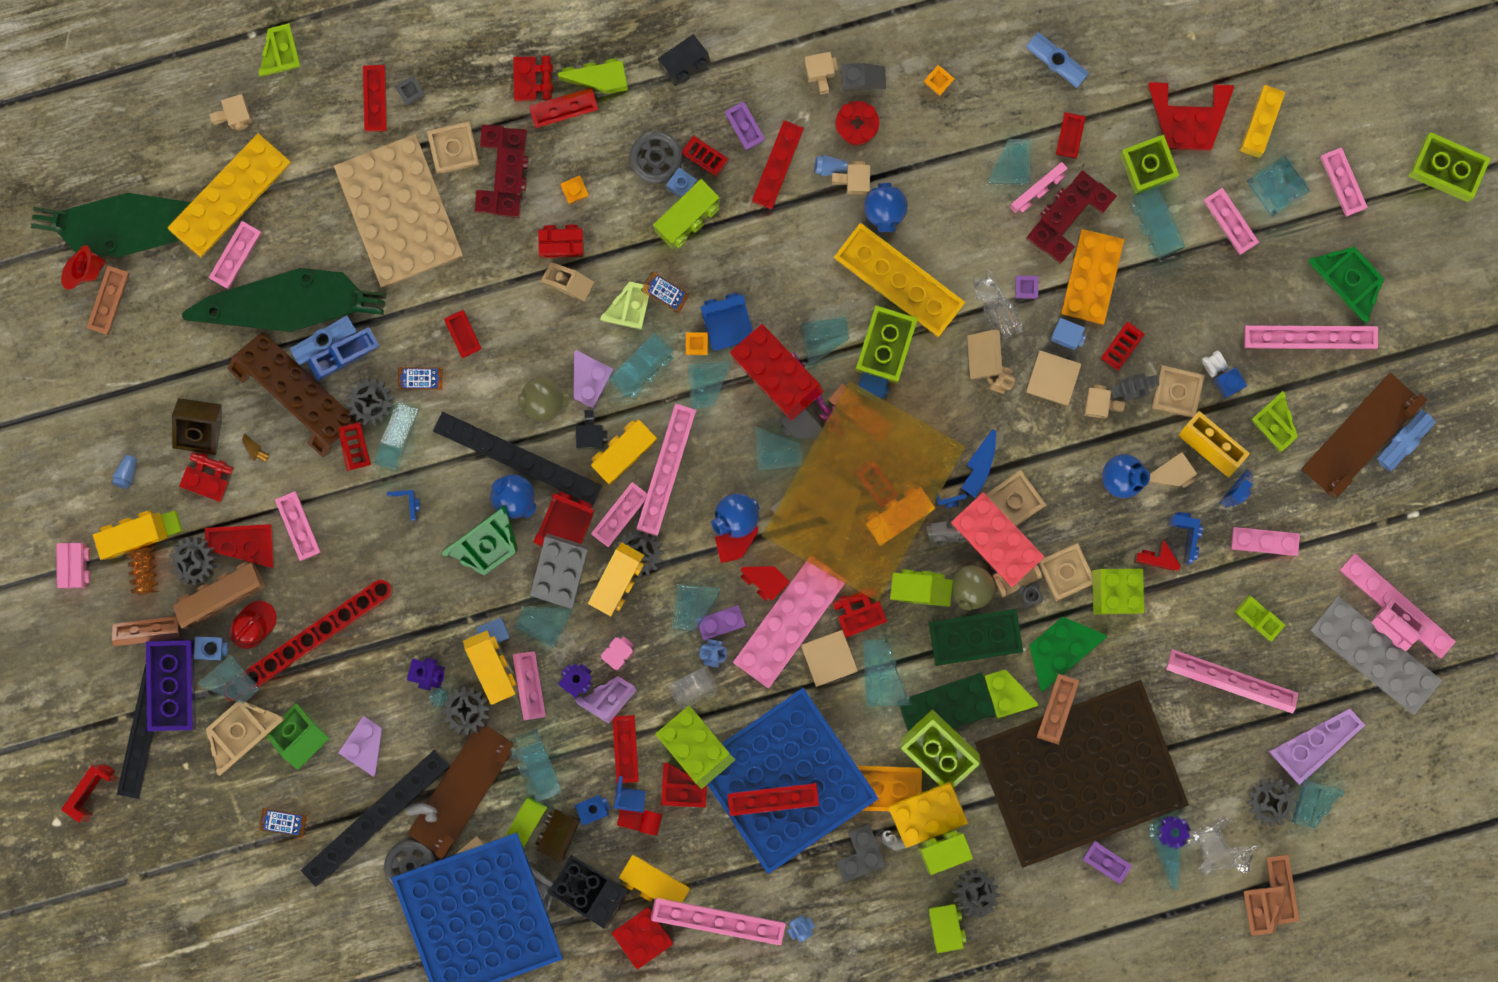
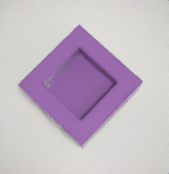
M1016 276L1015 299H1038V276Z

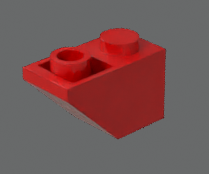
M758 526L744 537H730L732 533L714 537L721 564L743 559L759 532Z
M775 566L742 567L740 569V572L743 573L740 577L749 586L753 583L758 588L756 593L764 601L769 599L772 602L790 583Z

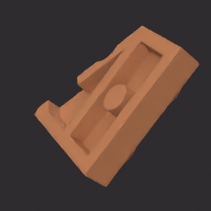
M1287 885L1244 891L1251 936L1276 932L1287 892Z

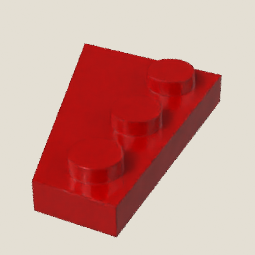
M272 524L205 528V541H209L207 547H214V553L274 568Z

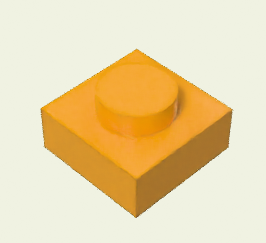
M937 65L923 83L937 95L941 96L955 78L941 66Z
M580 175L560 184L569 205L589 197Z
M686 332V355L708 356V333Z

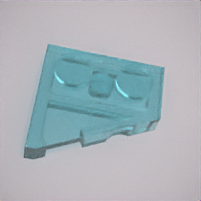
M1008 139L988 179V184H1030L1031 139Z
M846 317L802 323L809 366L814 365L821 358L849 340Z
M730 360L688 364L692 409L714 407L730 367Z
M759 427L755 428L759 471L803 467L800 443L770 433Z
M677 585L673 630L695 632L720 594V589Z
M524 607L514 627L554 647L573 609Z
M232 655L198 682L199 686L241 704H244L260 690Z
M1304 779L1291 822L1315 829L1321 822L1322 817L1333 808L1331 805L1339 796L1342 797L1345 791Z

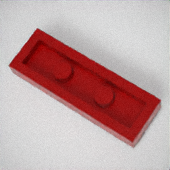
M364 65V131L387 132L386 66Z
M592 88L530 105L529 110L534 126L538 128L596 111L598 107Z
M635 715L615 716L612 720L616 783L619 776H623L622 783L639 782Z

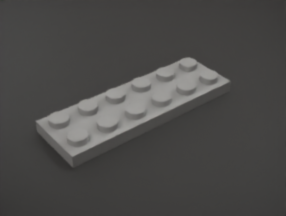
M1339 596L1333 600L1309 630L1412 715L1417 713L1442 682L1440 678L1408 652L1396 647L1388 636L1378 632L1370 621Z

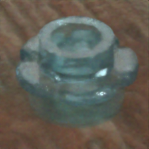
M442 687L432 690L430 702H432L434 708L436 706L444 707L443 702L448 700V691L442 689Z

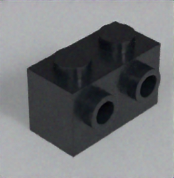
M694 34L658 57L660 68L674 86L685 83L689 80L690 76L698 71H703L711 63L709 53Z

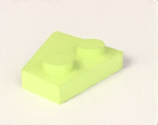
M629 282L607 311L602 314L600 321L642 330L650 296L648 292L650 286Z

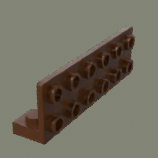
M261 332L233 355L227 369L242 383L247 381L251 375L312 432L307 443L323 458L340 438L338 428L357 423L355 421L356 418L351 416L345 407L264 332Z
M1389 373L1301 468L1302 471L1331 498L1339 497L1352 483V479L1402 424L1421 408L1427 399L1422 394L1416 396L1392 373Z
M487 725L485 728L478 726V733L472 732L426 803L437 809V821L427 822L425 820L426 815L419 814L408 831L409 836L434 851L435 855L441 859L446 857L517 746Z

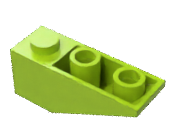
M616 58L606 60L605 64L587 63L583 65L584 68L566 67L562 69V72H558L560 81L587 89L592 88V90L604 94L628 90L623 61H618Z

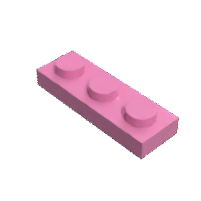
M1342 147L1321 155L1320 158L1345 216L1348 217L1367 209L1366 202Z
M1063 162L1011 204L1010 208L1015 214L1019 210L1022 213L1025 212L1032 205L1031 200L1036 196L1040 199L1049 191L1048 186L1053 182L1057 185L1066 177L1064 173L1068 168Z
M1223 188L1203 200L1239 255L1259 243Z
M242 221L208 278L229 290L262 232Z
M631 482L591 535L609 548L645 503L647 493Z
M294 491L275 499L299 560L303 561L320 554V548L297 492Z
M1233 527L1231 550L1298 556L1300 534Z
M535 651L514 654L513 661L524 721L546 717Z

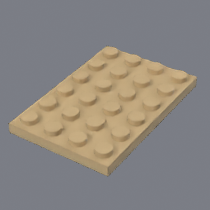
M416 134L334 165L381 288L464 257Z

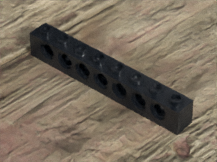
M433 750L300 871L315 887L322 884L406 808L407 805L448 770L451 765L438 750Z

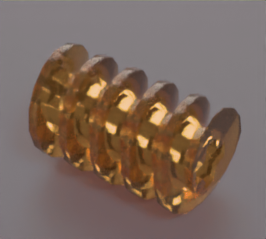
M154 548L136 549L126 555L127 558L133 559V561L127 564L128 567L134 568V570L128 573L129 576L135 577L129 581L131 585L136 586L130 590L133 594L144 595L160 592L153 590V587L159 585V583L152 581V579L158 575L150 571L156 568V565L149 563V561L155 559V556L148 554Z

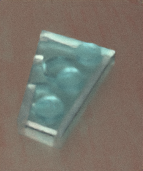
M887 639L863 640L866 707L911 705L905 693L902 678L899 677L896 662Z

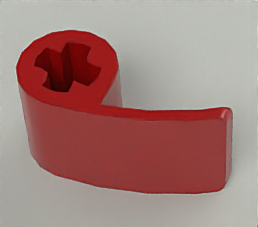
M620 809L617 826L658 836L663 814L645 809L643 812Z

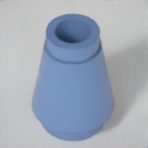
M822 154V156H816L814 172L815 174H820V176H829L832 173L846 174L847 161Z
M130 455L124 456V459H122L112 475V484L123 489H129L130 485H133L137 462L135 457Z

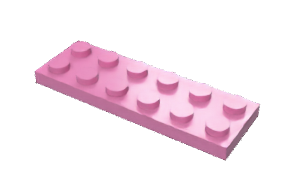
M810 555L733 663L769 689L844 586L846 580Z

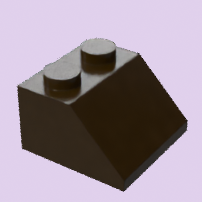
M178 398L172 413V448L216 455L222 424V404Z
M555 809L554 813L550 811L544 823L548 825L545 833L540 832L535 843L539 845L537 851L561 862L580 823V819L558 809Z

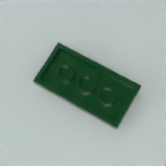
M1017 609L928 622L935 666L1023 653Z
M982 672L898 700L907 731H910L932 709L953 729L996 715Z

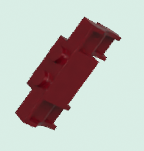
M482 124L480 147L497 149L494 191L476 190L475 213L520 218L522 191H526L527 178H523L524 169H528L529 156H525L526 129Z
M1082 170L1066 189L1061 188L1054 196L1056 202L1052 206L1048 204L1040 213L1042 216L1041 220L1028 234L1026 240L1048 254L1059 264H1062L1075 248L1062 235L1088 204L1103 214L1116 199L1117 195Z

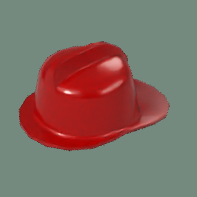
M87 245L82 246L65 264L61 275L62 286L66 290H71L81 282L94 281L105 265V260L91 252L90 247Z
M255 601L247 605L230 624L229 635L234 645L242 649H251L260 644L276 625L277 615L275 609L265 601Z

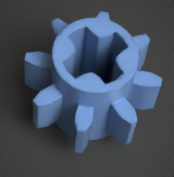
M708 639L707 644L701 646L699 655L704 660V665L719 667V663H723L726 660L727 650L722 646L723 642Z
M801 915L788 923L791 928L787 931L792 940L797 938L799 942H802L814 935L812 928L815 925L810 917L805 919Z

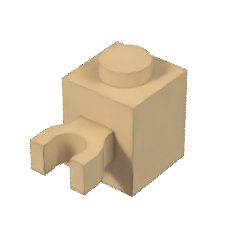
M831 52L804 57L808 82L818 81L820 95L828 94L827 79L833 78L834 71L838 70L836 57L832 58Z
M242 94L221 100L224 110L209 114L214 125L227 121L231 129L243 130L249 127L248 124L253 123L246 99Z
M853 161L852 165L848 164L847 174L832 173V185H847V194L867 195L870 192V165H865L864 161Z
M1093 385V388L1089 387L1087 390L1084 416L1106 419L1109 410L1123 412L1125 402L1110 400L1111 391L1106 390V386Z

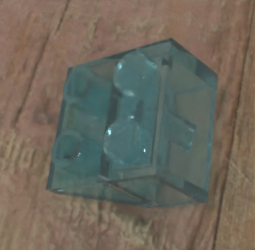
M1285 155L1264 167L1246 181L1272 217L1310 191L1305 180L1299 176L1294 169L1293 163Z

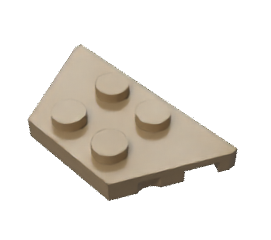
M241 699L232 705L206 728L207 736L211 743L212 756H214L217 767V774L221 776L281 724L285 720L284 717Z

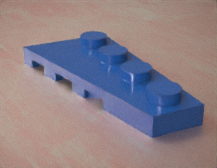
M1246 469L1219 503L1227 508L1244 502L1252 493L1249 489L1253 485L1254 474Z

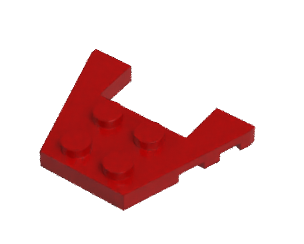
M1149 82L1148 90L1152 97L1154 110H1156L1162 135L1164 134L1169 150L1211 151L1232 96L1234 85L1214 84L1213 107L1168 106V83Z

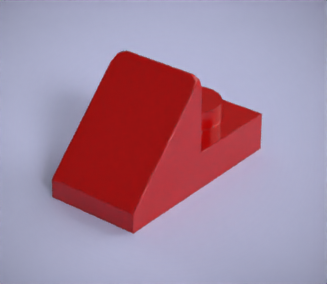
M1164 540L1160 543L1158 557L1155 556V552L1149 550H1142V553L1138 552L1135 554V563L1176 572L1180 571V564Z

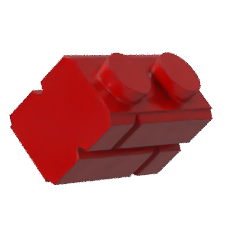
M545 225L543 229H538L540 258L584 257L583 229L578 228V225H565V229H556L555 225Z

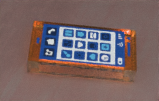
M654 271L650 272L641 289L643 293L675 313L681 311L689 296V293Z
M398 367V390H443V368Z
M263 808L259 830L304 837L307 815Z

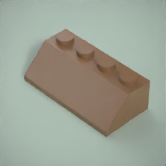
M244 562L235 567L236 571L229 575L226 572L216 578L217 582L210 586L208 583L203 584L196 589L197 593L191 596L185 594L177 599L178 603L173 605L180 627L189 630L267 588L255 564Z

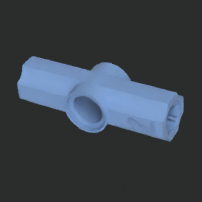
M1039 32L1026 46L1029 51L1046 63L1051 71L1057 72L1076 88L1089 75V72L1070 58L1065 50L1055 46ZM1060 56L1063 59V63L1060 65L1054 64L1052 57Z
M345 316L328 327L317 330L314 335L293 346L290 350L298 364L302 365L310 357L354 335L357 331L349 317ZM322 335L329 337V342L325 346L318 344V339Z
M1420 410L1406 427H1402L1396 433L1389 446L1377 458L1378 462L1391 472L1406 455H1409L1420 444V439L1436 423L1428 413Z

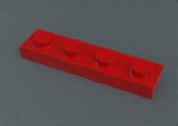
M783 120L753 196L752 203L770 210L773 209L804 131L803 127Z
M817 783L729 793L730 816L819 806Z

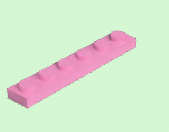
M1245 325L1244 348L1378 349V326Z
M675 403L636 530L658 536L696 413L695 409Z
M1353 554L1339 570L1381 608L1391 599H1394L1427 628L1418 640L1437 657L1442 658L1456 642L1358 555Z
M1173 649L1169 654L1166 668L1168 671L1292 714L1296 708L1297 692Z
M655 897L651 914L652 921L775 945L782 944L786 923L657 897Z

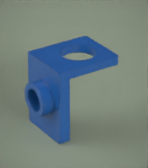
M935 479L930 481L937 507L945 505L946 509L959 506L958 501L967 499V495L963 494L940 500Z
M414 490L387 492L388 497L409 496L410 518L413 522L417 521V512H420V499L416 498Z
M619 776L615 789L613 808L643 812L646 792L622 788L623 776Z

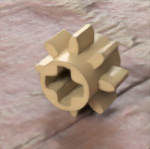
M1002 366V374L988 377L987 381L991 384L990 389L1002 394L1005 393V390L1012 389L1015 383V378L1011 375L1013 370Z

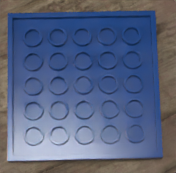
M804 688L724 741L722 744L735 758V761L707 784L767 874L782 866L879 799ZM817 783L819 806L730 816L729 793Z
M518 832L391 878L429 982H501L564 959Z

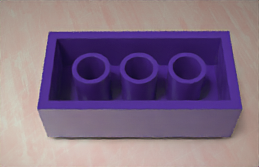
M194 641L146 642L147 731L196 730Z

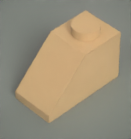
M550 262L541 282L584 302L594 284V281L581 273Z
M1181 452L1150 474L1149 483L1173 488L1182 485L1185 488L1194 482L1192 477L1197 473Z

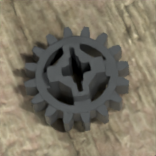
M1145 373L1119 380L1120 385L1110 390L1113 399L1124 397L1126 402L1150 395V389L1158 387L1159 381L1157 375L1146 377Z
M364 378V384L356 381L358 387L356 389L350 387L353 394L346 396L347 399L351 400V403L346 404V407L353 409L349 414L351 416L357 415L355 419L357 422L364 419L363 423L366 426L369 421L376 426L378 419L381 422H385L383 416H391L388 409L394 408L390 401L395 398L392 395H388L391 388L384 389L385 382L382 381L378 385L376 378H373L372 383L369 382L368 378ZM368 388L367 392L359 395L363 389ZM378 389L383 393L385 400L379 399L377 396ZM372 396V399L378 403L371 404L369 407L363 400H370ZM356 403L362 405L363 414L358 411ZM379 408L382 409L380 413L373 416L374 411Z
M637 530V534L633 535L629 531V538L621 537L624 544L634 550H639L640 547L643 548V553L649 557L644 556L641 563L644 561L651 562L648 566L642 568L638 577H642V572L649 576L651 568L655 571L657 570L656 562L662 563V560L658 558V555L663 554V551L658 550L662 544L661 542H654L657 538L655 535L650 538L648 533L643 535L641 531ZM640 539L638 544L628 545L632 540ZM648 541L654 548V554L649 553L647 550Z
M191 536L179 540V545L173 546L176 552L169 555L174 558V561L170 562L169 565L175 566L172 573H179V581L185 579V584L193 582V585H197L200 582L208 581V577L214 575L211 569L217 568V565L213 563L217 556L211 553L214 551V547H207L209 541L202 542L201 537L194 538Z
M464 686L462 687V692L454 689V696L447 695L450 701L449 703L443 702L447 710L442 711V714L447 715L444 723L451 722L450 730H454L457 727V734L461 735L464 730L466 735H470L471 730L475 733L479 732L478 726L485 728L486 725L483 723V720L490 719L486 712L491 711V708L485 707L489 700L481 699L483 697L481 691L475 694L476 689L472 687L468 692L467 687ZM470 697L475 698L479 705H473ZM458 699H460V702L457 704V706L453 707L455 702ZM466 706L471 709V712H467V716L462 713ZM479 715L478 719L473 723V719ZM453 717H459L462 725L458 724Z
M1269 778L1267 784L1264 780H1260L1261 786L1253 785L1255 792L1248 793L1252 800L1247 801V804L1253 807L1249 810V813H1256L1254 820L1257 821L1261 818L1262 825H1266L1267 821H1269L1271 827L1275 826V821L1279 825H1283L1282 819L1290 820L1291 818L1288 813L1295 812L1291 808V804L1297 803V801L1291 800V796L1295 793L1287 791L1290 787L1289 784L1281 786L1282 780L1280 779L1277 780L1276 784L1273 778ZM1270 787H1275L1282 793L1275 794ZM1262 793L1261 802L1257 803L1258 796ZM1269 796L1272 799H1276L1274 808L1267 806V803L1270 801ZM1283 802H1286L1285 809L1282 812L1281 806ZM1261 811H1270L1273 817H1267Z
M979 868L975 870L970 869L958 876L960 880L954 881L957 889L952 890V892L957 894V897L953 900L954 902L959 901V910L965 909L964 915L971 914L972 918H981L993 912V907L998 905L995 898L1000 897V894L995 893V889L999 886L992 884L995 878H988L987 871L981 873ZM971 879H975L974 882H971V883L968 882V881L971 880Z

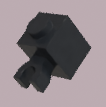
M584 410L585 425L576 426L577 450L604 449V444H608V431L603 430V425H594V410Z

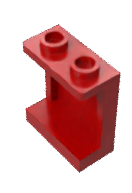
M559 492L558 495L553 493L551 503L533 543L543 547L545 536L551 534L582 544L595 514V510L591 509L592 504L580 500L579 503L571 501L572 496L563 492Z
M107 764L91 765L61 811L79 823L88 822L93 814L82 806L102 778L106 781L117 780L118 776L114 774L115 770Z

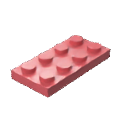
M984 492L951 522L954 528L1011 588L1044 558L1043 554Z

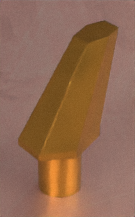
M244 433L242 443L252 460L255 461L257 458L267 462L270 455L261 451L262 446L258 445Z

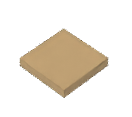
M470 121L427 131L437 175L480 165Z
M990 330L968 335L970 379H981L1002 374L1000 331Z
M1039 350L1026 393L1068 406L1081 363Z
M1161 365L1158 377L1159 386L1156 387L1151 409L1193 418L1197 413L1205 375Z
M1019 470L986 494L1016 527L1046 506L1022 470Z
M1078 543L1047 556L1038 563L1055 601L1093 585L1092 572Z
M843 630L801 645L816 687L858 672Z

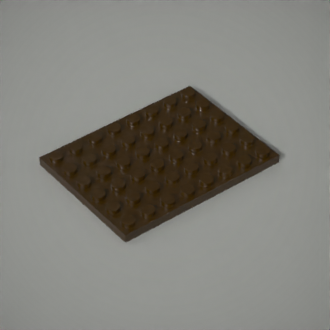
M1142 680L1072 705L1059 745L1037 738L1043 717L974 742L1022 868L1189 806Z

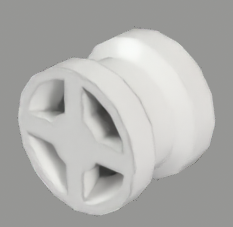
M1218 350L1213 352L1212 356L1202 358V363L1212 378L1217 376L1219 371L1228 369L1224 357Z

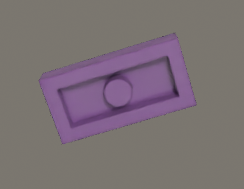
M744 101L725 111L727 119L746 151L765 141Z
M739 605L697 619L704 641L746 626Z
M1093 841L1082 858L1083 861L1121 884L1132 867L1131 864L1096 841Z

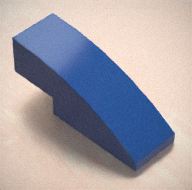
M368 327L310 357L307 363L317 381H320L377 349L379 344Z
M994 429L990 431L966 465L972 473L960 490L973 499L976 498L983 487L993 462L996 446V431Z

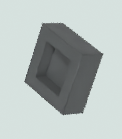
M414 75L395 86L406 106L425 96Z

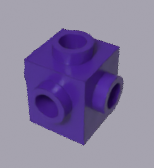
M426 657L424 661L412 659L407 681L419 683L418 688L431 691V687L440 688L445 676V667L437 665L438 660Z
M575 663L573 666L568 664L561 673L563 678L558 685L574 698H577L581 692L585 694L593 685L591 682L593 677L589 675L592 671L583 663L579 666ZM574 676H580L579 683L573 681Z
M1171 815L1160 821L1161 825L1157 827L1159 831L1157 837L1163 846L1167 845L1169 848L1175 847V849H1178L1187 844L1186 839L1190 838L1188 832L1191 829L1185 819L1173 818ZM1174 828L1179 830L1177 837H1173L1171 834Z

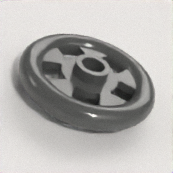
M659 131L648 132L634 142L630 151V164L635 174L642 180L649 183H663L670 180L677 169L681 167L682 151L678 142L671 135ZM660 140V147H650V141ZM671 147L673 156L667 157L664 149ZM640 149L647 150L645 159L639 158ZM654 154H658L660 156V160L653 161L652 156ZM667 163L670 168L662 173L659 168ZM646 164L654 168L651 174L643 169Z
M417 840L399 842L386 855L384 862L385 876L391 886L394 887L391 879L395 876L394 868L399 867L400 872L404 873L409 871L406 868L409 862L414 864L415 869L421 867L422 864L427 865L437 861L436 856L431 849ZM415 849L423 853L421 860L416 856H412ZM401 851H404L407 856L400 862L396 856Z

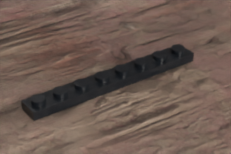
M443 411L433 432L575 498L588 502L593 506L603 486Z

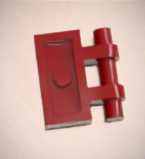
M535 56L513 57L514 101H537L536 93H543L544 101L551 100V92L554 91L553 84H551V73L553 72L551 56H542L541 65H536ZM536 73H542V84L536 85Z
M192 452L189 460L197 463L196 468L186 467L179 487L222 502L229 484L228 481L221 479L223 473L232 475L234 467L227 465L225 461H216L208 458V455L204 453L197 454ZM207 466L215 469L214 476L204 473V467Z
M874 587L867 590L865 588L858 590L859 593L848 597L844 595L840 597V600L832 602L835 611L841 608L845 610L846 614L838 617L845 638L887 622L880 601L871 604L869 600L870 597L877 595ZM860 601L863 602L864 607L852 611L850 605Z

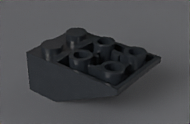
M570 855L547 893L600 927L607 929L631 890L575 856Z

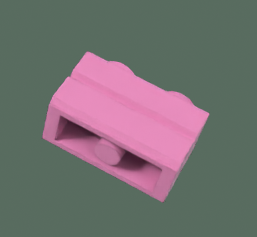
M57 543V588H87V583L91 582V572L87 570V561L91 559L90 548H87L85 543Z
M1391 599L1371 622L1378 632L1384 633L1392 640L1396 647L1402 648L1405 652L1422 636L1427 628L1394 599Z
M624 636L621 639L615 637L609 645L610 648H606L601 655L602 660L619 671L626 664L625 660H629L634 654L632 649L634 644Z

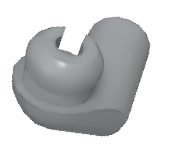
M416 803L406 806L405 810L408 816L424 814L426 815L425 820L427 822L437 821L438 811L430 805Z
M886 830L882 833V842L895 851L906 848L902 838L891 830Z

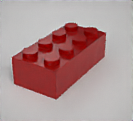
M763 324L759 325L729 352L738 366L790 421L824 392L818 381Z

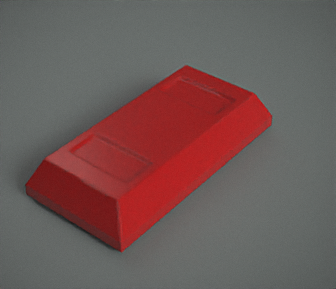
M1064 112L1055 155L1077 159L1086 116Z
M464 310L444 318L462 358L482 349Z

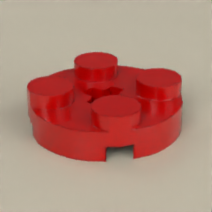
M849 102L841 107L836 116V131L850 145H865L878 132L879 116L875 108L866 102ZM855 118H860V121L864 122V125H860L859 129H855V125L851 124V121H855Z

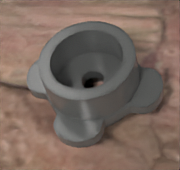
M1033 582L1030 586H1021L1018 592L1022 595V605L1024 607H1030L1031 604L1042 603L1043 596L1039 590L1040 585Z

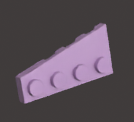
M1347 709L1268 752L1293 780L1300 785L1361 730L1365 724L1351 709Z

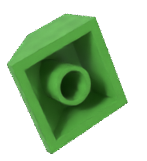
M295 703L282 716L285 720L266 737L280 755L298 770L330 738L303 708Z

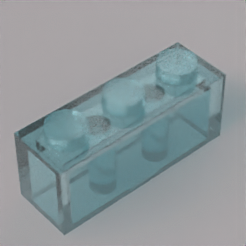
M1157 186L1133 197L1130 206L1133 214L1139 216L1141 220L1139 226L1143 235L1148 236L1150 240L1148 246L1152 255L1157 256L1158 260L1182 250L1185 244L1159 187Z
M654 332L612 374L608 381L627 400L630 397L634 399L643 390L641 386L646 381L650 383L658 375L656 371L661 366L666 367L674 359L672 357L674 351Z
M535 729L512 738L514 747L510 749L514 760L519 759L521 765H518V769L522 778L526 777L528 780L525 784L529 795L534 794L536 801L539 802L562 793L559 780L538 730Z

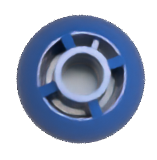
M878 183V188H873L865 198V215L872 224L878 226V232L896 231V225L901 223L907 214L908 202L906 196L899 188L892 187L891 183Z
M1128 454L1112 457L1105 464L1102 471L1104 487L1111 495L1118 498H1131L1137 495L1150 481V473L1145 469L1142 462Z
M506 475L495 480L490 494L491 504L495 511L504 505L509 519H516L522 516L528 518L535 512V493L527 479L519 475Z
M734 493L727 495L718 503L715 510V519L711 521V525L719 536L732 533L730 537H744L750 534L758 524L759 505L755 499H751L744 494Z

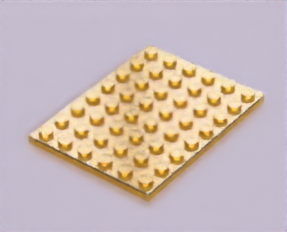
M849 381L762 536L872 599L879 601L966 446Z

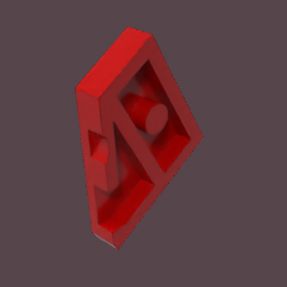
M663 762L661 805L706 808L707 785L701 789L688 774L669 763Z

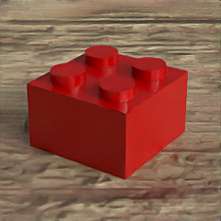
M649 906L611 933L636 970L674 944V941L660 922L651 920L652 910Z

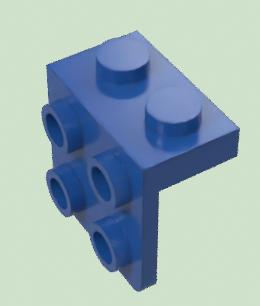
M737 292L725 296V300L717 302V299L705 301L704 305L701 306L711 347L714 351L738 345L753 332L743 294L738 295Z
M1178 512L1168 518L1167 526L1189 529L1183 564L1189 565L1198 559L1199 547H1196L1197 539L1202 536L1203 525H1200L1201 519L1191 518L1190 513Z

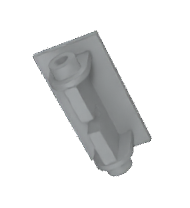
M946 522L931 523V526H926L929 545L942 546L949 542L963 543L967 541L952 524L949 529H947Z

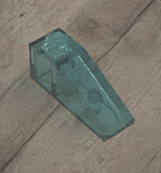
M397 402L379 445L374 464L398 472L419 409Z
M1153 820V824H1149L1148 837L1152 838L1153 847L1170 888L1178 890L1181 847L1175 849V847L1163 846L1157 837L1159 833L1157 827L1161 825L1160 821L1162 820ZM1177 828L1171 831L1172 836L1177 837L1179 835Z

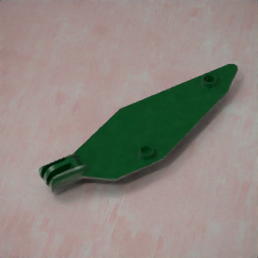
M125 193L64 210L34 207V212L51 214L53 217L32 215V220L50 223L52 226L31 223V228L57 232L75 252H78L82 246L87 245L90 247L91 252L97 255L119 258L180 241L167 227L191 202Z
M298 268L210 295L183 311L182 318L185 321L293 332L356 312L384 315V310L380 308H384L386 302L380 299H386L387 293L361 291L343 272ZM213 310H218L215 316L211 315Z

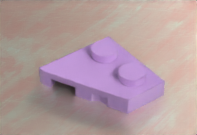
M575 350L574 399L594 409L614 369Z
M617 676L608 681L607 684L593 689L594 693L585 698L579 696L575 701L579 706L609 724L637 690L632 684Z
M363 716L338 753L375 777L383 728Z

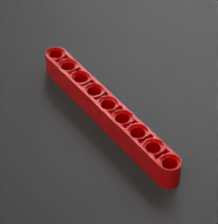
M385 580L373 582L227 682L223 688L224 696L231 701L242 700L388 600L393 594L392 585ZM380 584H385L388 588L384 596L377 594V587ZM363 596L369 599V605L365 609H361L358 605L359 599ZM344 609H348L351 613L348 621H342L340 618V613ZM325 622L332 624V631L328 634L322 632V625ZM311 634L314 642L311 646L307 647L304 645L303 639L306 635ZM288 647L295 649V656L292 659H287L285 656V650ZM271 659L277 663V668L273 672L268 671L266 667L267 662ZM252 672L258 674V682L254 685L248 681V676ZM236 684L240 688V693L237 697H232L230 688Z

